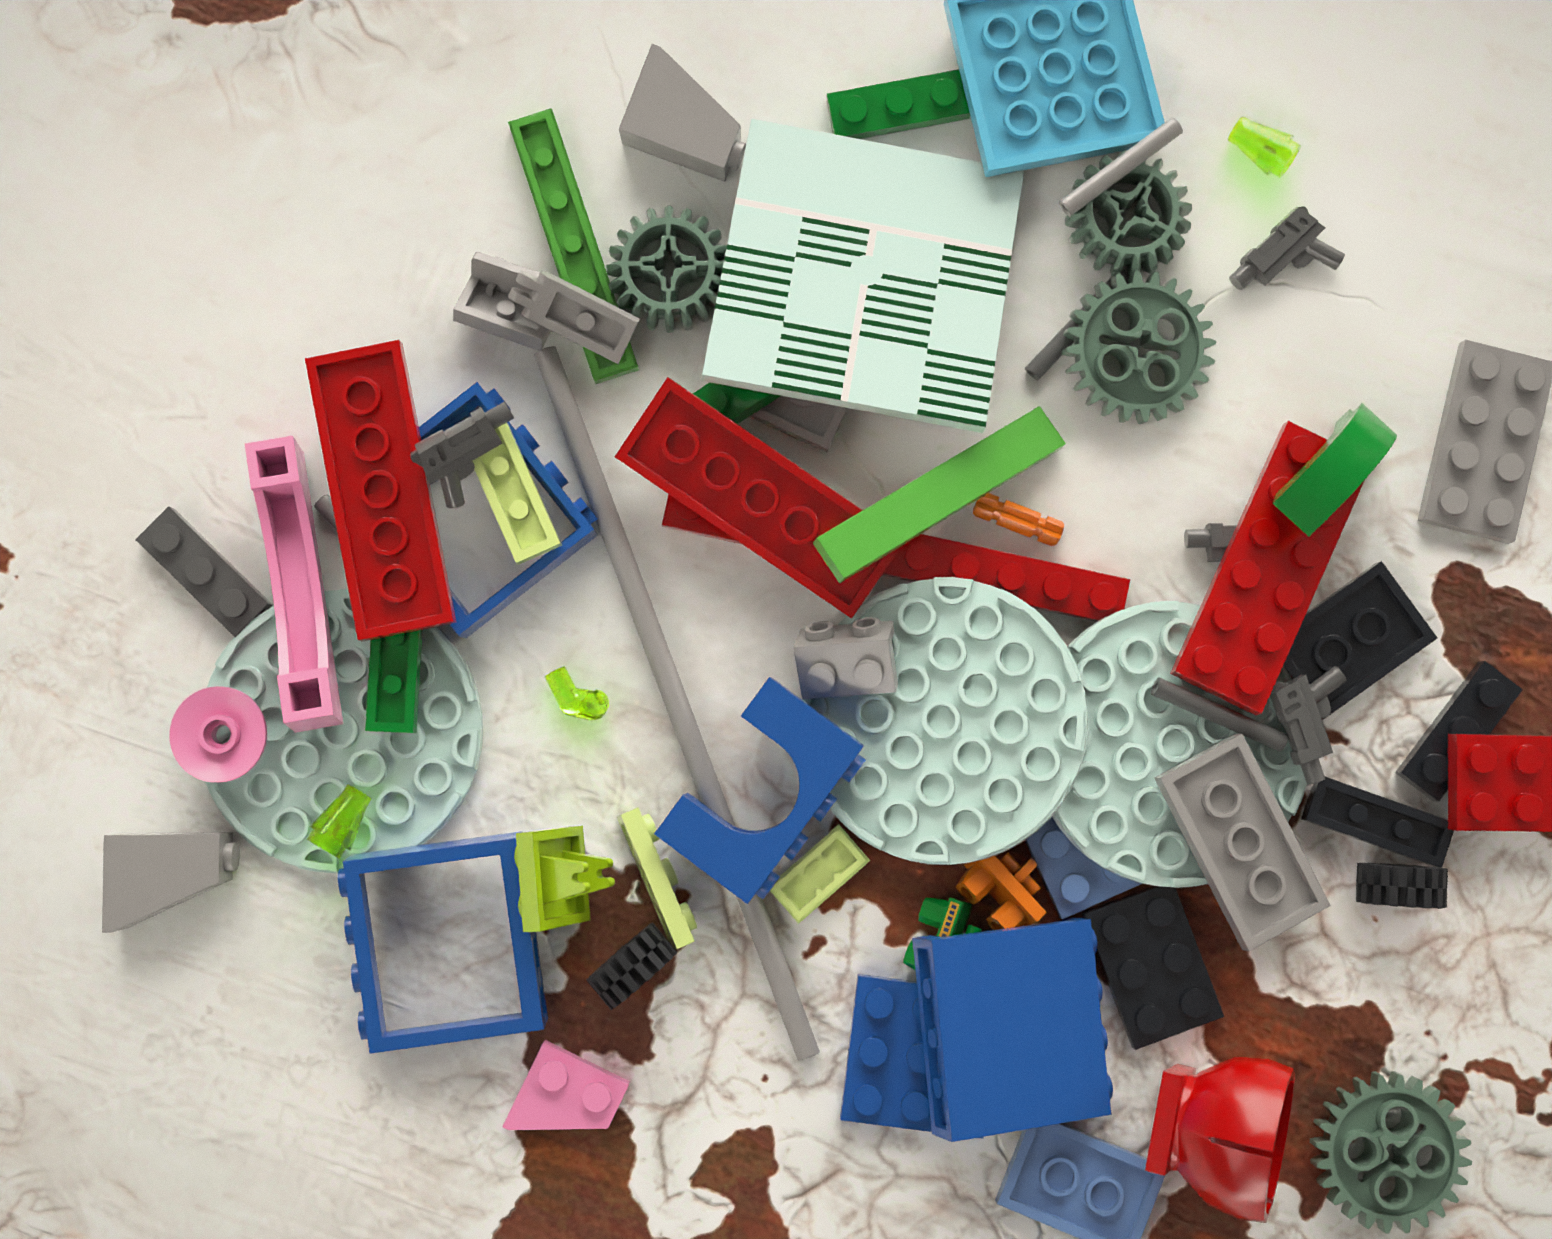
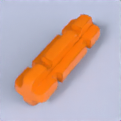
M991 493L986 494L975 502L973 507L974 516L988 522L994 519L997 521L996 525L1029 538L1035 535L1038 537L1037 541L1055 546L1062 536L1064 530V523L1049 516L1045 519L1041 518V513L1008 500L1004 503L1000 502V497Z

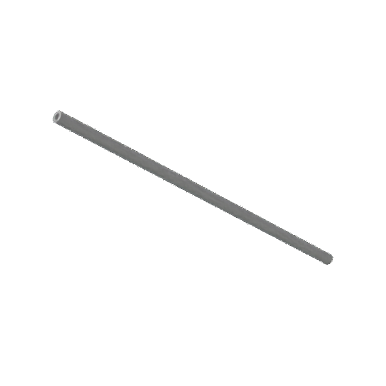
M555 346L544 348L534 354L592 512L598 518L596 520L699 798L704 805L735 826ZM756 894L748 904L737 897L797 1060L800 1061L820 1053L764 901Z

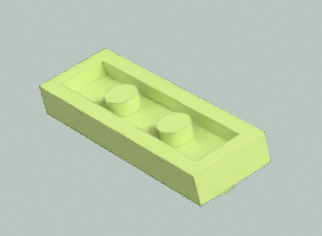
M505 423L495 429L503 444L474 459L473 463L475 466L474 470L516 564L520 565L562 546L511 429L508 423Z
M639 808L617 816L619 825L668 941L675 949L695 942L691 934V930L697 928L694 916L687 902L678 903L672 886L678 884L677 876L669 859L660 860L653 842L660 840V838L654 834L657 829L650 814L642 816Z

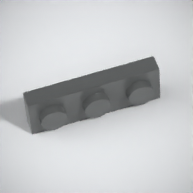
M170 506L135 539L234 637L254 618L273 605L181 514Z

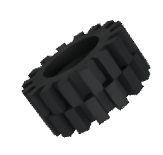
M1357 863L1356 902L1409 908H1447L1448 869L1405 864Z
M652 922L606 960L586 981L612 1010L651 979L656 972L662 969L677 954V951Z

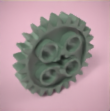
M1135 270L1129 276L1128 284L1120 273L1111 278V288L1103 281L1099 282L1094 286L1097 298L1093 295L1085 294L1080 299L1086 311L1075 309L1069 315L1078 324V327H1071L1063 332L1065 337L1075 341L1074 345L1062 350V355L1075 357L1076 362L1068 367L1065 372L1066 374L1079 373L1082 378L1074 386V391L1088 388L1091 393L1085 404L1089 406L1099 400L1104 402L1101 415L1104 417L1110 415L1117 408L1120 423L1128 421L1133 412H1135L1138 424H1144L1149 420L1150 410L1157 421L1167 418V407L1174 413L1182 411L1184 405L1181 397L1191 401L1199 396L1192 384L1203 385L1209 381V378L1200 371V368L1215 364L1213 358L1204 355V350L1216 345V340L1203 338V331L1209 329L1213 322H1199L1197 315L1202 312L1205 305L1202 303L1190 307L1187 302L1193 291L1188 289L1179 295L1176 294V278H1172L1166 284L1160 286L1159 272L1156 271L1149 275L1145 283H1143L1140 270ZM1114 309L1123 310L1129 316L1130 327L1128 331H1122L1113 324L1112 312ZM1159 319L1168 320L1173 325L1175 336L1172 341L1163 339L1159 335L1157 330ZM1105 336L1112 341L1122 344H1129L1139 338L1140 347L1157 351H1175L1178 353V359H1173L1156 351H1149L1138 357V349L1136 347L1120 344H1103L1099 341V337ZM1105 354H1111L1119 360L1121 371L1118 377L1110 376L1104 371L1102 360ZM1150 364H1156L1164 370L1165 383L1162 387H1158L1150 381L1148 377Z
M1395 1071L1391 1072L1388 1082L1380 1073L1372 1072L1370 1086L1360 1078L1354 1077L1353 1087L1355 1092L1352 1094L1340 1087L1336 1088L1341 1103L1336 1106L1324 1101L1323 1106L1331 1116L1329 1120L1314 1119V1123L1324 1130L1323 1137L1310 1138L1309 1142L1322 1150V1154L1311 1158L1310 1162L1317 1168L1326 1169L1325 1172L1316 1178L1317 1183L1323 1188L1333 1187L1326 1198L1334 1205L1343 1203L1341 1213L1350 1220L1358 1215V1223L1367 1229H1370L1376 1220L1377 1227L1385 1234L1390 1233L1394 1221L1397 1227L1406 1234L1410 1233L1411 1219H1414L1424 1228L1429 1227L1427 1216L1429 1211H1433L1444 1218L1446 1214L1440 1202L1445 1198L1451 1202L1458 1203V1197L1451 1190L1453 1184H1468V1181L1457 1173L1458 1167L1472 1165L1471 1160L1459 1153L1460 1149L1472 1144L1471 1140L1456 1134L1466 1123L1457 1116L1448 1117L1454 1110L1455 1105L1446 1099L1438 1101L1441 1091L1431 1085L1423 1089V1081L1414 1076H1411L1405 1084L1403 1075ZM1399 1106L1402 1115L1400 1122L1392 1128H1387L1385 1123L1387 1113L1390 1109ZM1422 1123L1423 1129L1419 1133H1415L1418 1125ZM1363 1137L1365 1140L1364 1151L1356 1158H1349V1144L1354 1139ZM1392 1143V1151L1395 1155L1392 1159L1388 1160L1389 1153L1386 1148ZM1426 1145H1430L1432 1148L1431 1159L1427 1164L1418 1166L1416 1157L1419 1150ZM1361 1171H1365L1363 1179L1358 1180V1174ZM1389 1176H1394L1396 1183L1394 1190L1387 1196H1380L1379 1187L1381 1182Z

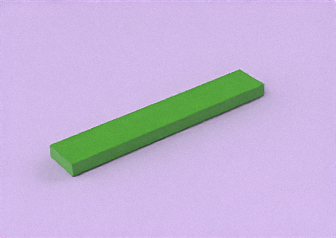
M552 108L509 121L508 124L559 277L618 307L615 295L611 293L609 288L610 280ZM630 341L619 364L583 347L595 384L639 370Z
M1038 406L817 537L813 545L838 582L841 583L1061 450L1066 443L1042 408Z

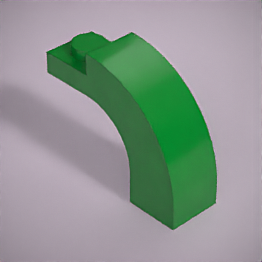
M1363 403L1354 411L1349 409L1336 422L1334 432L1326 443L1276 493L1273 504L1309 537L1349 498L1376 468L1394 444L1397 434Z

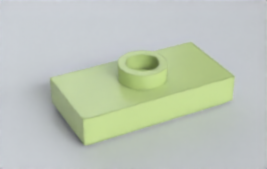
M838 824L785 870L770 892L799 924L870 860Z

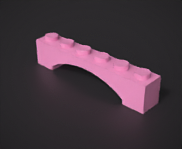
M293 436L245 443L250 485L254 493L272 586L279 656V675H277L283 723L295 733L342 725L343 717L304 452Z

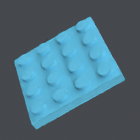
M944 0V10L985 177L1127 151L1165 123L1133 0Z

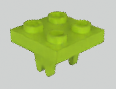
M583 825L516 833L517 846L514 858L519 871L520 897L518 909L522 917L523 932H540L590 921L588 894L614 886V878L602 875L603 869L613 866V860L611 858L585 854Z

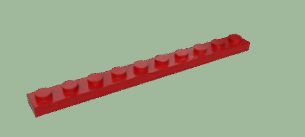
M668 494L662 527L741 544ZM920 534L902 545L882 574L912 582L934 579V577L971 579L1005 590L1023 600L1032 608L1095 622L1125 609L1131 580L925 534Z

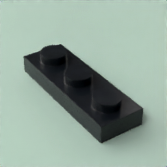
M1486 661L1477 662L1395 773L1431 801L1439 802L1448 791V734L1489 735L1523 689Z
M1326 776L1325 780L1312 784L1301 820L1433 867H1443L1454 830H1448V820Z

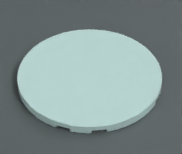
M934 577V579L920 580L908 584L903 583L884 590L863 602L852 619L846 616L838 625L852 624L854 621L866 617L878 618L880 621H893L894 634L892 646L898 687L897 691L893 693L802 699L865 745L859 755L865 758L866 761L849 783L841 777L830 792L837 798L830 810L860 839L879 850L913 862L939 865L970 863L998 855L1022 843L1037 832L1061 806L1075 782L1085 753L1088 734L1086 694L1081 675L1066 644L1052 625L1026 602L1005 590L971 579Z
M347 589L324 591L343 717L342 725L295 733L283 723L277 675H279V656L274 606L254 618L229 642L217 659L216 667L207 688L215 686L230 687L247 694L261 709L267 725V741L264 752L258 763L248 773L228 782H206L215 804L236 832L264 854L270 857L273 856L300 869L324 873H338V870L343 868V861L352 854L424 845L450 821L463 803L478 768L483 738L482 709L474 678L457 647L438 626L423 629L417 734L365 731L370 640L361 642L357 639L350 596ZM224 725L217 730L216 737L220 743L224 744L229 741L231 732Z
M1160 601L1129 607L1099 620L1084 630L1067 647L1081 675L1086 694L1088 734L1085 753L1075 782L1065 800L1052 817L1064 835L1086 857L1102 868L1138 883L1175 888L1208 884L1154 778L1228 737L1238 734L1151 695V689L1156 679L1160 677L1285 733L1283 724L1278 721L1270 696L1262 714L1255 716L1170 674L1201 605L1179 601ZM1282 667L1276 682L1286 683L1292 680L1285 668ZM1244 736L1285 818L1289 821L1291 816H1295L1307 785L1301 766L1293 764L1289 753L1292 751L1289 741H1287L1285 748L1279 752Z

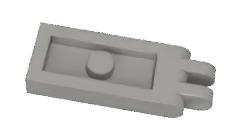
M519 271L516 281L532 291L529 294L519 288L512 287L508 298L524 306L521 314L525 318L619 364L640 318L549 272L540 271L539 276L536 277L526 271Z

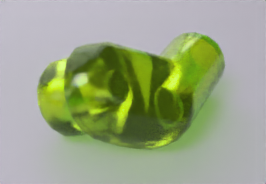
M565 666L544 676L561 711L565 715L592 721L602 718L608 710L610 701L606 693L597 689L592 691L577 688Z

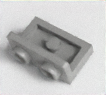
M475 252L471 259V276L453 308V321L541 351L551 330L525 318L521 314L524 306L508 298L512 287L519 288L529 294L532 291L516 281L520 270L536 277L539 276L540 272L515 265L500 257H492L481 252Z
M874 617L861 618L852 624L833 625L828 621H819L800 629L793 649L802 699L896 692L898 679L892 646L894 634L893 621H880Z

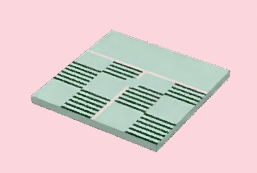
M751 119L702 372V381L983 433L987 423L1024 170L985 177L982 162Z

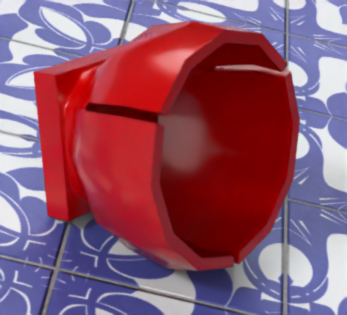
M1233 1057L1197 1074L1196 1068L1176 1064L1164 1070L1145 1171L1165 1176L1171 1170H1176L1208 1206L1239 1220L1267 1223L1276 1194L1288 1136L1295 1085L1294 1068L1270 1059Z

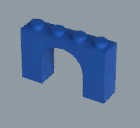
M772 677L767 679L741 717L779 744L792 758L798 771L799 793L791 813L784 821L771 828L746 830L730 824L690 793H686L681 796L654 833L746 904L752 900L755 894L762 900L766 897L780 878L773 871L783 856H786L791 861L794 859L809 838L802 833L804 827L812 817L821 822L837 800L830 792L842 777L849 783L866 761L865 758L859 755L865 745Z

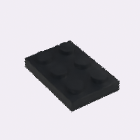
M1380 561L1307 611L1283 667L1292 680L1300 675H1306L1309 685L1334 666L1338 667L1345 675L1347 681L1327 695L1331 707V715L1438 637L1384 563Z
M1151 886L1081 913L1083 919H1091V927L1097 938L1096 954L1131 1047L1134 1050L1225 1017L1175 887Z

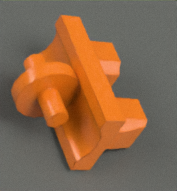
M1007 852L1000 859L992 856L987 859L964 864L968 870L963 874L955 887L973 905L979 902L988 892L1000 904L986 919L993 930L1029 926L1038 922L1047 913L1032 897L1041 888L1029 875L1038 865L1032 857L1019 864Z

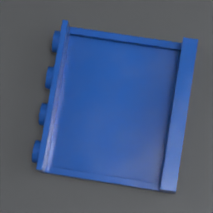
M1067 917L1062 919V921L946 937L929 935L912 938L932 1135L950 1142L1112 1115L1110 1099L1113 1096V1085L1107 1073L1105 1057L1108 1038L1106 1030L1102 1025L1100 1011L1103 991L1096 973L1095 953L1097 951V938L1091 927V919Z

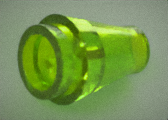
M1244 116L1235 124L1227 139L1236 145L1267 176L1272 173L1279 178L1289 169L1301 148V145L1293 140V134L1251 121Z
M347 784L343 792L309 826L313 830L306 840L340 859L346 849L351 851L366 808L372 798Z

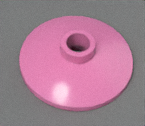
M208 687L187 697L176 710L170 726V745L179 765L193 777L206 782H228L245 775L258 763L266 746L267 725L261 709L247 694L230 687ZM225 725L229 728L231 737L228 742L222 744L218 741L216 733L221 726Z

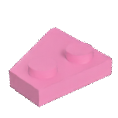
M545 1040L502 1127L507 1130L608 1129L630 1081Z

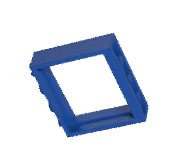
M476 382L419 427L421 441L441 429L445 431L470 417V413L482 407L484 412H487L503 403V398L495 388L486 393L479 383ZM507 422L528 469L572 523L576 531L561 542L562 546L546 553L471 613H469L450 588L457 622L450 624V626L458 636L468 638L598 536L591 526L598 518L581 497L572 502L562 488L569 483L552 460L545 466L533 453L540 445L523 424L514 429L510 422Z
M522 831L352 854L343 861V868L338 870V887L341 897H348L350 916L345 917L344 930L348 945H354L357 963H353L351 966V981L354 992H361L363 1011L358 1013V1030L361 1040H368L369 1054L544 1030L548 1020L537 933L523 932L522 917L518 909L520 897L519 871L515 863L514 854L517 846L516 833H522ZM500 855L522 1013L386 1031L364 873Z

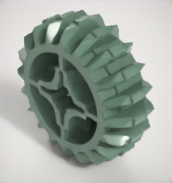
M1126 150L1120 152L1117 158L1121 156L1123 153H1125ZM1106 155L1100 159L1099 168L1093 165L1087 166L1083 172L1085 179H1076L1072 190L1082 185L1113 160ZM1162 158L1157 159L1152 166L1145 164L1146 161H1144L1115 183L1137 185L1133 191L1121 193L1113 188L1110 192L1105 190L1072 216L1065 218L1066 226L1078 228L1070 235V243H1085L1079 253L1080 259L1088 258L1091 254L1097 257L1093 265L1095 270L1099 271L1105 263L1111 264V276L1121 273L1123 266H1126L1129 276L1135 270H1140L1141 266L1148 274H1152L1158 268V261L1167 265L1174 258L1172 250L1179 251L1184 246L1185 240L1181 234L1188 233L1191 229V222L1183 217L1189 215L1192 211V204L1179 201L1186 195L1188 190L1187 186L1180 185L1174 187L1172 185L1178 176L1177 170L1169 171L1166 175L1160 172L1163 166ZM1149 194L1156 199L1160 206L1163 223L1159 221L1160 216L1153 212L1148 204ZM1134 200H1137V205L1133 210L1135 213L1131 221H1127L1122 230H1119V226L1124 219L1121 216L1126 208H1130ZM1093 206L1099 209L1098 214L1109 225L1107 237L1104 236L1095 222ZM1129 236H1135L1143 241L1147 237L1154 241L1141 247L1119 245L1122 239Z
M667 205L664 210L665 217L657 218L655 210L649 208L646 211L648 222L643 224L639 218L632 216L630 224L634 233L631 234L626 230L620 229L617 232V237L624 246L614 245L609 248L610 256L617 260L606 265L607 274L617 277L609 283L610 291L612 294L623 293L617 300L620 309L624 310L634 306L630 314L640 318V320L648 314L647 327L649 330L654 331L660 319L665 320L667 333L674 332V320L682 319L685 330H690L693 328L691 315L696 314L701 321L706 322L709 320V314L705 305L707 304L715 309L717 294L714 292L718 293L724 263L722 260L725 258L727 245H717L722 239V233L719 229L706 232L709 221L705 216L698 218L692 224L691 209L685 208L680 218H675L673 207ZM661 238V245L656 253L651 256H641L640 261H635L639 252L646 245ZM677 238L685 239L697 246L707 261H697L696 256L682 254L677 248ZM669 251H671L673 262L676 265V269H674L673 276L671 277L670 288H668L667 279L663 274V270H665L666 263L668 262ZM698 277H706L701 287L693 295L678 301V293L683 285L690 282H698ZM632 278H643L644 282L655 283L660 286L663 302L652 300L641 293L633 283Z

